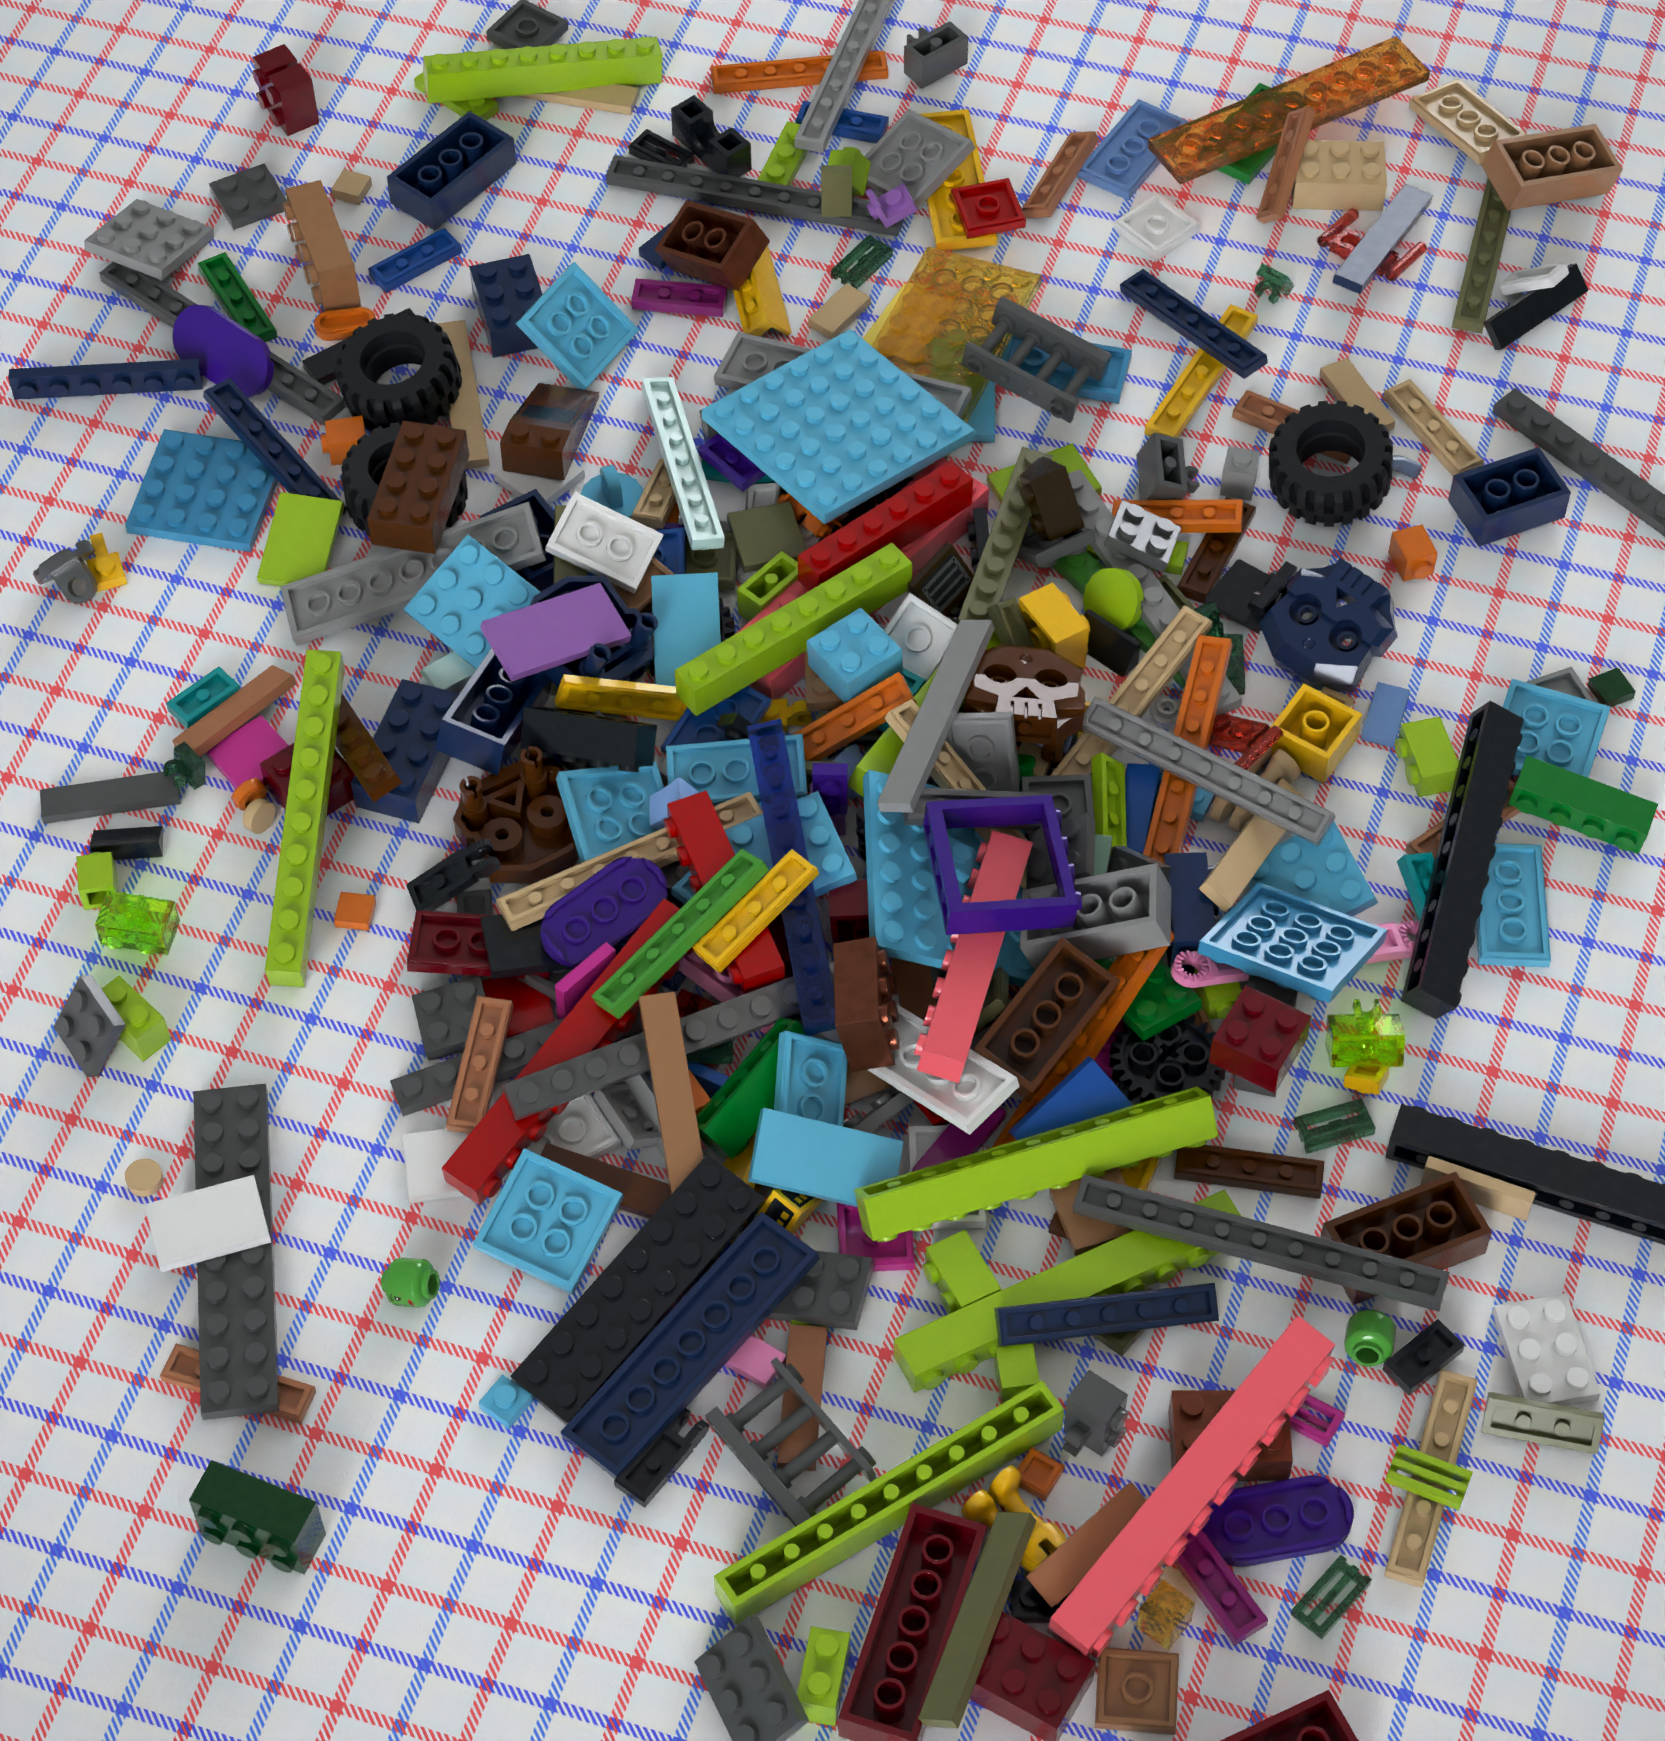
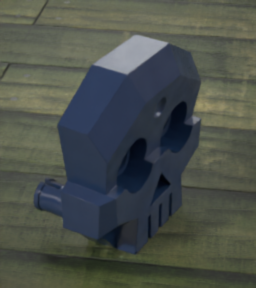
M1339 558L1337 563L1323 568H1300L1286 585L1288 593L1272 606L1259 622L1276 666L1303 684L1316 690H1322L1325 686L1334 691L1354 692L1373 657H1382L1398 637L1394 622V602L1388 588L1374 581L1368 575L1363 574L1356 567H1352L1351 564L1342 558ZM1341 600H1343L1347 604L1341 606ZM1305 613L1313 614L1312 618L1308 620L1302 619V616ZM1345 639L1353 640L1349 646H1343L1342 642Z
M566 576L534 596L530 605L601 583L632 635L628 643L610 649L604 644L596 643L594 647H590L586 657L548 669L546 676L558 688L563 674L635 682L643 676L654 657L652 635L658 627V620L650 613L641 614L636 608H628L606 576Z

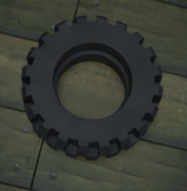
M390 313L385 314L384 318L379 320L373 318L367 321L368 325L365 327L359 326L354 330L353 337H348L343 343V351H339L337 355V366L335 368L337 384L352 417L363 415L364 427L368 430H373L380 426L382 429L390 427L391 423L399 422V425H401L402 421L434 425L438 422L437 418L440 415L444 417L451 409L449 404H454L459 396L458 390L462 385V377L451 341L447 333L443 332L441 326L436 322H430L428 318L417 315L415 318L411 313H401L400 316ZM402 364L421 365L419 370L405 381L389 385L376 383L381 375L395 366Z
M1328 400L1319 401L1317 406L1311 407L1308 404L1301 407L1298 414L1292 412L1285 418V424H1279L1274 431V437L1269 445L1270 487L1273 495L1277 496L1279 505L1283 509L1289 508V514L1296 519L1303 517L1305 518V523L1316 525V522L1324 523V527H1334V523L1342 522V526L1351 524L1354 518L1358 517L1361 520L1370 515V508L1376 510L1390 490L1393 465L1392 440L1389 439V432L1385 425L1379 424V418L1371 412L1365 414L1364 408L1355 404L1353 407L1347 406V402L1337 401L1336 404H1328ZM1324 451L1345 453L1359 463L1350 472L1339 476H1321L1309 471L1302 464L1312 455Z
M399 422L391 423L390 427L384 429L381 426L375 428L369 436L367 434L363 435L357 440V446L353 444L346 454L347 457L342 463L341 480L349 517L353 519L358 529L365 530L368 536H370L367 518L401 425H399ZM465 471L445 527L451 528L458 521V516L464 512L466 507L465 501L468 499V489Z

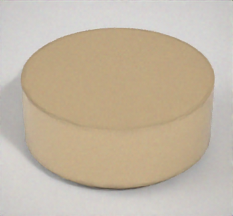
M263 798L252 801L243 814L244 827L255 834L265 832L274 821L276 815L275 806Z
M136 1160L125 1171L127 1187L136 1196H151L162 1187L163 1174L159 1164L154 1160Z

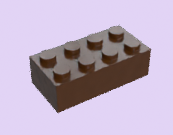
M402 421L367 518L372 545L436 554L469 459L466 430Z
M1061 937L973 1051L1016 1076L1020 1087L1015 1092L1030 1103L1115 994L1120 980Z
M1453 1172L1324 1222L1320 1237L1445 1270L1485 1254L1492 1231L1457 1172ZM1342 1286L1353 1305L1379 1296Z

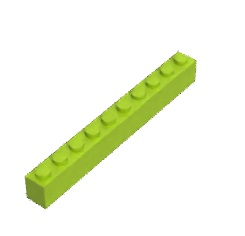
M311 649L306 651L265 964L269 985L305 987L345 672L342 654L339 651Z
M1196 1086L856 1188L854 1193L862 1229L872 1241L887 1242L897 1238L898 1234L909 1230L924 1231L931 1228L935 1222L945 1219L949 1221L965 1218L968 1212L978 1209L993 1210L999 1208L1002 1202L1014 1198L1019 1200L1029 1199L1036 1196L1038 1191L1047 1188L1062 1189L1071 1185V1181L1083 1178L1084 1174L1098 1178L1103 1176L1107 1170L1117 1167L1131 1168L1137 1166L1140 1160L1150 1157L1164 1158L1172 1155L1173 1150L1179 1148L1201 1147L1207 1143V1140L1219 1137L1211 1095Z
M1225 1189L1193 1203L1241 1216ZM1133 1230L895 1338L894 1358L914 1393L924 1388L931 1390L941 1385L950 1376L957 1373H969L979 1363L990 1358L995 1359V1347L1002 1346L998 1345L994 1308L1143 1291L1145 1288L1144 1284L1149 1286L1156 1282L1165 1283L1186 1268H1198L1204 1265L1210 1257L1219 1254V1252Z
M1043 1380L715 1574V1595L734 1624H740L748 1616L755 1615L903 1526L911 1503L933 1508L1026 1452L1031 1447L1061 1431L1064 1408Z

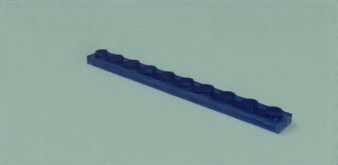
M781 718L747 726L773 867L791 849L809 862ZM812 881L782 911L802 1024L806 1035L836 1029L834 986L814 882Z

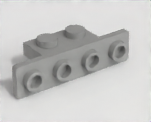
M645 1073L595 1092L593 1095L594 1100L628 1150L657 1147L664 1158L653 1086Z

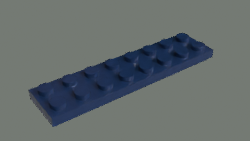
M761 1212L561 1431L563 1438L615 1479L692 1402L820 1259L818 1252Z

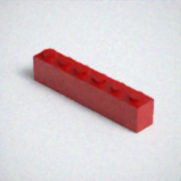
M950 460L798 554V581L810 591L890 543H893L899 550L972 505L973 478L953 460Z
M707 790L668 803V818L663 819L668 837L670 839L675 838L679 845L676 848V853L683 868L688 866L692 875L689 876V883L694 895L735 856ZM768 927L727 966L732 983L734 985L739 984L743 994L784 980L785 965Z

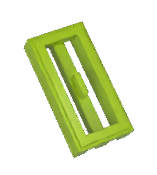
M1398 1444L1385 1482L1459 1511L1473 1472ZM1401 1470L1403 1472L1409 1473L1411 1475L1419 1477L1422 1481H1425L1433 1485H1440L1442 1487L1457 1492V1494L1453 1495L1451 1493L1445 1492L1443 1490L1432 1487L1420 1481L1397 1473V1471Z

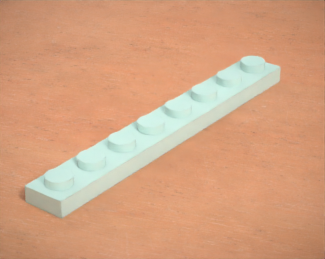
M674 378L642 379V392L691 550L724 548L725 537Z

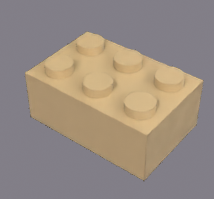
M1307 140L1291 191L1292 209L1383 211L1387 189L1384 141Z

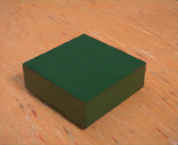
M1619 668L1589 678L1587 685L1600 704L1611 707L1634 699L1636 692Z

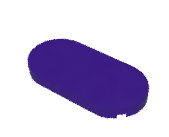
M192 305L179 314L173 327L172 338L174 349L181 360L199 359L204 377L214 384L231 378L248 398L260 395L266 391L273 378L274 362L270 360L269 354H271L268 345L261 338L211 306Z
M621 857L609 863L552 904L545 912L540 935L542 945L547 954L562 965L576 967L606 942L613 948H616L635 934L664 898L667 900V880L664 873L654 862L645 858Z
M1302 1476L1233 1489L1220 1507L1216 1503L1211 1505L1213 1512L1202 1531L1229 1566L1246 1567L1324 1553L1337 1548L1346 1540L1350 1533L1354 1519V1509L1349 1495L1339 1485L1336 1487L1329 1482V1479L1321 1476Z

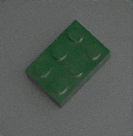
M213 1460L210 1461L189 1499L203 1538L217 1545L225 1542L235 1546L239 1553L248 1558L256 1559L259 1556L267 1559L275 1568L286 1573H291L294 1570L305 1575L326 1535L316 1501Z

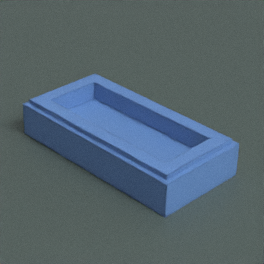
M1377 682L1360 740L1394 748L1395 739L1397 738L1408 702L1409 689Z

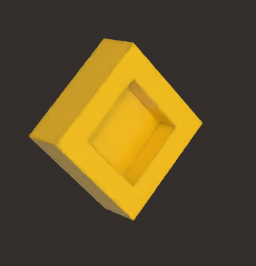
M1355 1057L1345 1073L1344 1087L1354 1089L1362 1094L1379 1095L1389 1077L1390 1065Z

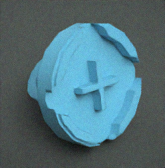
M612 464L601 467L600 475L591 478L583 486L581 495L631 519V515L643 493V488L631 476L617 473L615 466Z

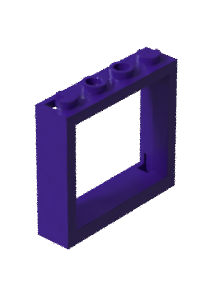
M1052 795L926 802L923 829L946 935L1074 927L1077 910H1082V897L1080 891H1075L1074 888L1075 868L1074 864L1068 863L1067 860L1069 850L1068 839L1066 836L1061 835L1060 809H1055ZM1042 824L1059 897L962 903L947 829Z

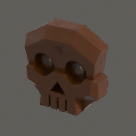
M1004 644L985 650L965 694L962 713L1013 712L1016 741L1043 744L1041 758L1050 763L1051 753L1054 752L1053 763H1058L1063 758L1064 741L1068 736L1082 730L1085 713V691L1081 687L1083 668L1046 648Z
M535 746L528 747V757L527 751L523 749L520 753L521 760L503 768L498 776L491 774L481 780L475 776H468V786L465 779H462L459 785L461 797L453 817L455 833L464 848L482 839H489L493 846L492 852L479 860L481 862L483 859L493 856L499 860V870L487 877L490 883L533 884L571 866L579 858L556 781L558 772L561 770L556 766L543 765L542 751ZM545 814L552 815L550 817H544ZM502 836L507 837L506 839H503V840L498 839L499 837H502Z

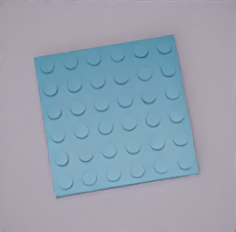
M851 329L702 409V419L823 524L830 522L974 440L975 432L972 427Z
M868 770L863 776L869 937L876 936L880 950H886L888 957L941 968L947 949L954 951L956 944L951 943V935H946L923 826L904 825L903 812H880L877 801L890 774ZM925 784V787H924V788H940V787L934 786V785H930V784ZM974 828L947 829L949 836L976 850H979L981 841L985 842ZM1019 829L1025 836V830ZM975 862L973 868L980 870L981 863ZM970 877L965 883L958 881L962 900L964 894L972 896L973 890L967 888ZM1019 886L1015 900L1022 899L1024 889ZM1021 930L1006 931L994 970L1002 967L1009 975V984L1023 987L1035 970L1020 949Z

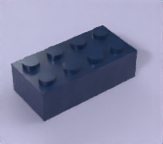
M471 111L467 112L387 176L390 203L435 231L516 165L514 137Z
M491 648L442 718L435 750L498 776L521 741L524 707H544L549 699L553 682L546 676L548 669L511 682Z
M405 679L401 680L373 739L403 783L374 803L357 777L354 776L351 786L356 807L420 823L451 756L435 750L441 720L459 693Z

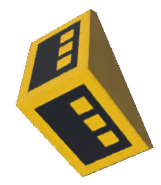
M775 1188L757 1216L763 1212L794 1234L824 1199Z

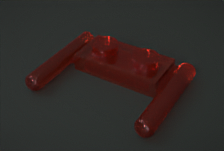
M1354 208L1349 209L1317 238L1318 245L1321 247L1329 246L1330 252L1346 260L1364 237L1347 228L1359 217V212ZM1418 242L1401 258L1398 257L1399 253L1393 251L1376 274L1381 277L1385 274L1387 280L1395 281L1426 252V244Z
M1221 714L1215 716L1208 745L1244 753L1234 764L1248 770L1283 736V731L1275 725L1270 728L1267 723Z

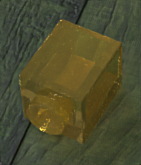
M1162 1580L1139 1608L1136 1628L1169 1651L1192 1622L1195 1602L1165 1580Z

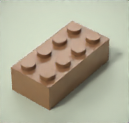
M1596 124L1495 140L1481 164L1507 211L1608 194L1623 170Z
M321 180L286 188L287 202H283V209L287 221L291 220V224H287V230L291 242L297 241L298 245H295V251L299 263L305 262L303 272L307 284L312 283L314 287H311V292L315 305L321 304L324 312L361 307L354 262Z

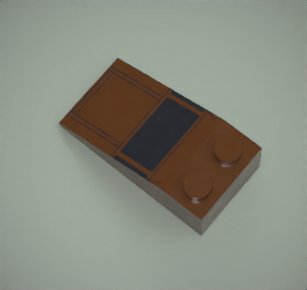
M538 383L509 420L501 438L500 449L503 471L565 480L599 399V392Z

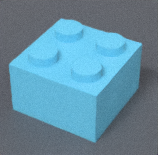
M862 608L857 609L806 641L808 666L844 703L897 672L903 675L902 649Z

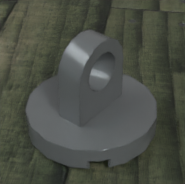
M88 540L77 542L76 547L78 549L73 552L69 548L63 549L42 562L37 570L33 571V576L38 584L41 585L54 580L68 601L73 603L90 601L97 592V582L84 562L95 552V549ZM76 578L83 579L87 585V590L83 596L76 595L72 589L73 581Z

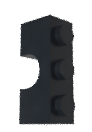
M695 95L671 108L672 135L714 172L740 177L752 170L751 143L732 127L720 134L714 124L713 111Z

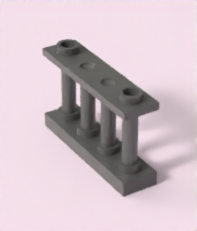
M1001 296L996 303L991 323L995 325V328L981 347L969 341L967 342L961 365L1071 424L1079 402L1078 399L1074 398L1089 376L1098 381L1103 379L1112 354ZM1007 332L1023 340L1008 362L992 354ZM1034 347L1050 355L1036 376L1019 368ZM1061 362L1078 370L1063 391L1046 383Z
M776 1357L771 1361V1364L779 1378L734 1415L730 1412L725 1416L716 1406L705 1417L714 1432L796 1527L816 1515L815 1510L860 1472L869 1482L877 1479L872 1468L876 1465V1462L863 1446L856 1449L800 1385L804 1382V1379L791 1363L785 1367ZM789 1389L802 1405L758 1442L753 1440L748 1443L741 1435L745 1431L743 1426ZM813 1416L826 1433L781 1470L776 1468L772 1471L764 1462L769 1458L767 1454ZM837 1444L850 1461L807 1497L800 1496L796 1500L788 1490L792 1486L791 1481Z

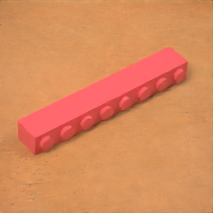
M992 830L989 842L981 841L975 862L981 863L980 870L973 868L967 888L973 890L972 896L964 894L962 903L1015 900L1033 842ZM1006 931L951 935L950 942L956 944L954 951L947 949L941 970L947 971L945 978L938 977L932 998L938 999L937 1006L929 1005L923 1026L929 1027L927 1035L920 1033L914 1051L915 1055L921 1056L917 1071L952 1082H960Z

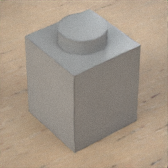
M1228 446L1222 473L1220 495L1252 500L1260 451Z

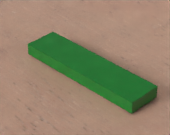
M226 252L197 263L200 273L230 319L261 338L264 342L277 338L275 327Z

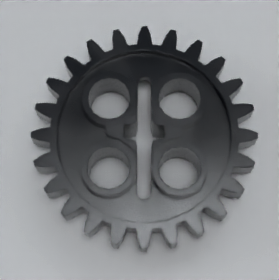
M1192 1015L1188 1020L1183 1019L1143 1041L1124 1023L1123 1032L1117 1031L1115 1042L1111 1043L1109 1067L1112 1068L1111 1078L1112 1080H1119L1118 1088L1120 1091L1128 1089L1127 1099L1129 1101L1139 1097L1141 1098L1140 1103L1196 1086L1211 1095L1212 1100L1213 1091H1220L1221 1082L1225 1079L1226 1070L1209 1063L1212 1039L1216 1032L1206 1033L1208 1023L1205 1022L1197 1026L1195 1025L1196 1016Z

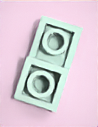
M451 652L422 668L421 675L429 686L458 692L462 691L476 669L455 652Z

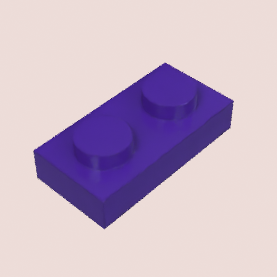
M719 433L699 447V456L742 492L766 475Z
M813 763V793L819 792L829 816L837 814L847 815L848 764Z

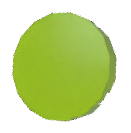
M1104 568L1093 574L1086 584L1083 595L1084 611L1087 609L1094 611L1124 632L1133 628L1141 617L1143 609L1140 608L1141 601H1144V594L1139 580L1130 571L1120 568Z

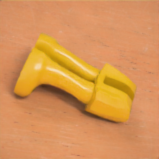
M1010 1465L995 1477L988 1493L985 1489H981L970 1497L963 1506L961 1514L968 1520L985 1524L991 1528L997 1512H1000L996 1508L995 1503L1008 1512L1031 1513L1036 1519V1523L1020 1566L1030 1573L1048 1556L1039 1545L1050 1555L1067 1538L1056 1523H1046L1024 1503L1018 1492L1021 1483V1473L1016 1467Z

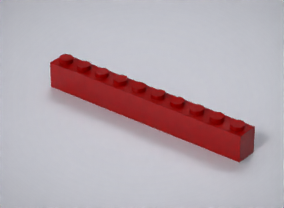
M665 898L659 903L514 1080L613 1044L621 1032L625 1034L631 1029L636 1020V1014L640 1010L638 1001L617 1019L599 1007L591 996L680 910L679 907ZM691 947L686 953L691 954L694 951ZM683 956L643 996L657 994V988L665 979L670 980L679 967V961ZM503 1093L441 1168L445 1182L480 1206L487 1197L492 1198L498 1192L502 1185V1178L510 1169L514 1168L523 1149H527L532 1142L536 1143L543 1137L547 1130V1123L555 1114H561L569 1101L516 1121L507 1098Z

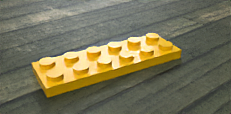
M969 109L920 114L972 140L975 149L926 200L936 251L997 245L996 233L970 239L966 238L950 197V192L953 188L985 182Z

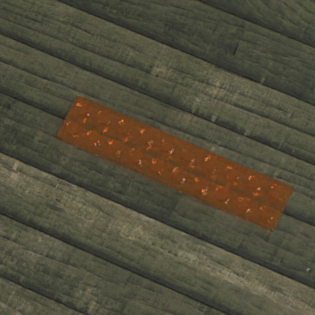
M1395 36L1148 139V149L1181 185L1278 144L1288 112L1306 106L1314 109L1316 112L1310 129L1312 130L1428 81L1430 70Z

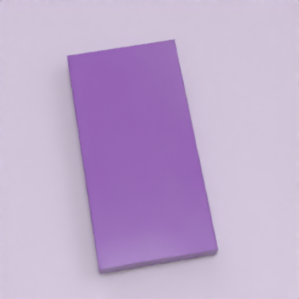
M601 583L484 620L480 626L511 682L586 657L590 647H594L596 643L604 644L610 649L628 643L632 636Z

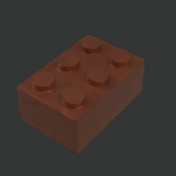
M686 200L655 250L673 271L739 291L770 240L753 219Z
M876 936L834 943L835 1027L851 1071L856 1072L895 1065L894 1050L900 1049L897 1029L893 1028V1022L899 1021L896 1001L892 1000V995L898 994L895 974L888 973L890 965L887 951L880 950Z
M1236 1390L1171 1391L1168 1414L1172 1468ZM1287 1413L1283 1416L1287 1420L1281 1427V1432L1268 1447L1263 1443L1259 1446L1262 1451L1258 1455V1460L1245 1476H1242L1239 1472L1235 1477L1238 1481H1279L1289 1479L1293 1455L1290 1417Z

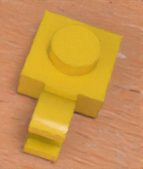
M102 533L90 535L92 546L95 549V558L87 559L86 562L97 582V592L126 585L127 581L119 553L108 554Z
M772 699L771 707L757 727L765 733L770 727L788 733V725H809L811 723V712L807 711L806 700L797 701L788 706L787 699Z

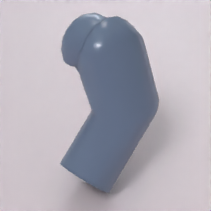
M1393 455L1392 470L1414 479L1418 478L1422 470V464L1403 456Z

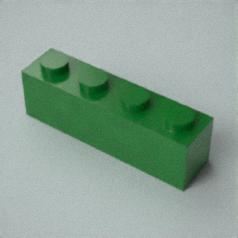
M1528 755L1508 802V806H1514L1523 813L1535 815L1551 821L1555 825L1570 828L1583 833L1587 837L1597 838L1613 844L1622 850L1639 854L1648 836L1658 806L1655 802Z
M780 1017L696 1116L700 1138L717 1155L733 1159L734 1156L741 1154L747 1148L750 1137L757 1130L760 1110L763 1108L774 1110L779 1033L790 1031L811 1036L796 1020Z

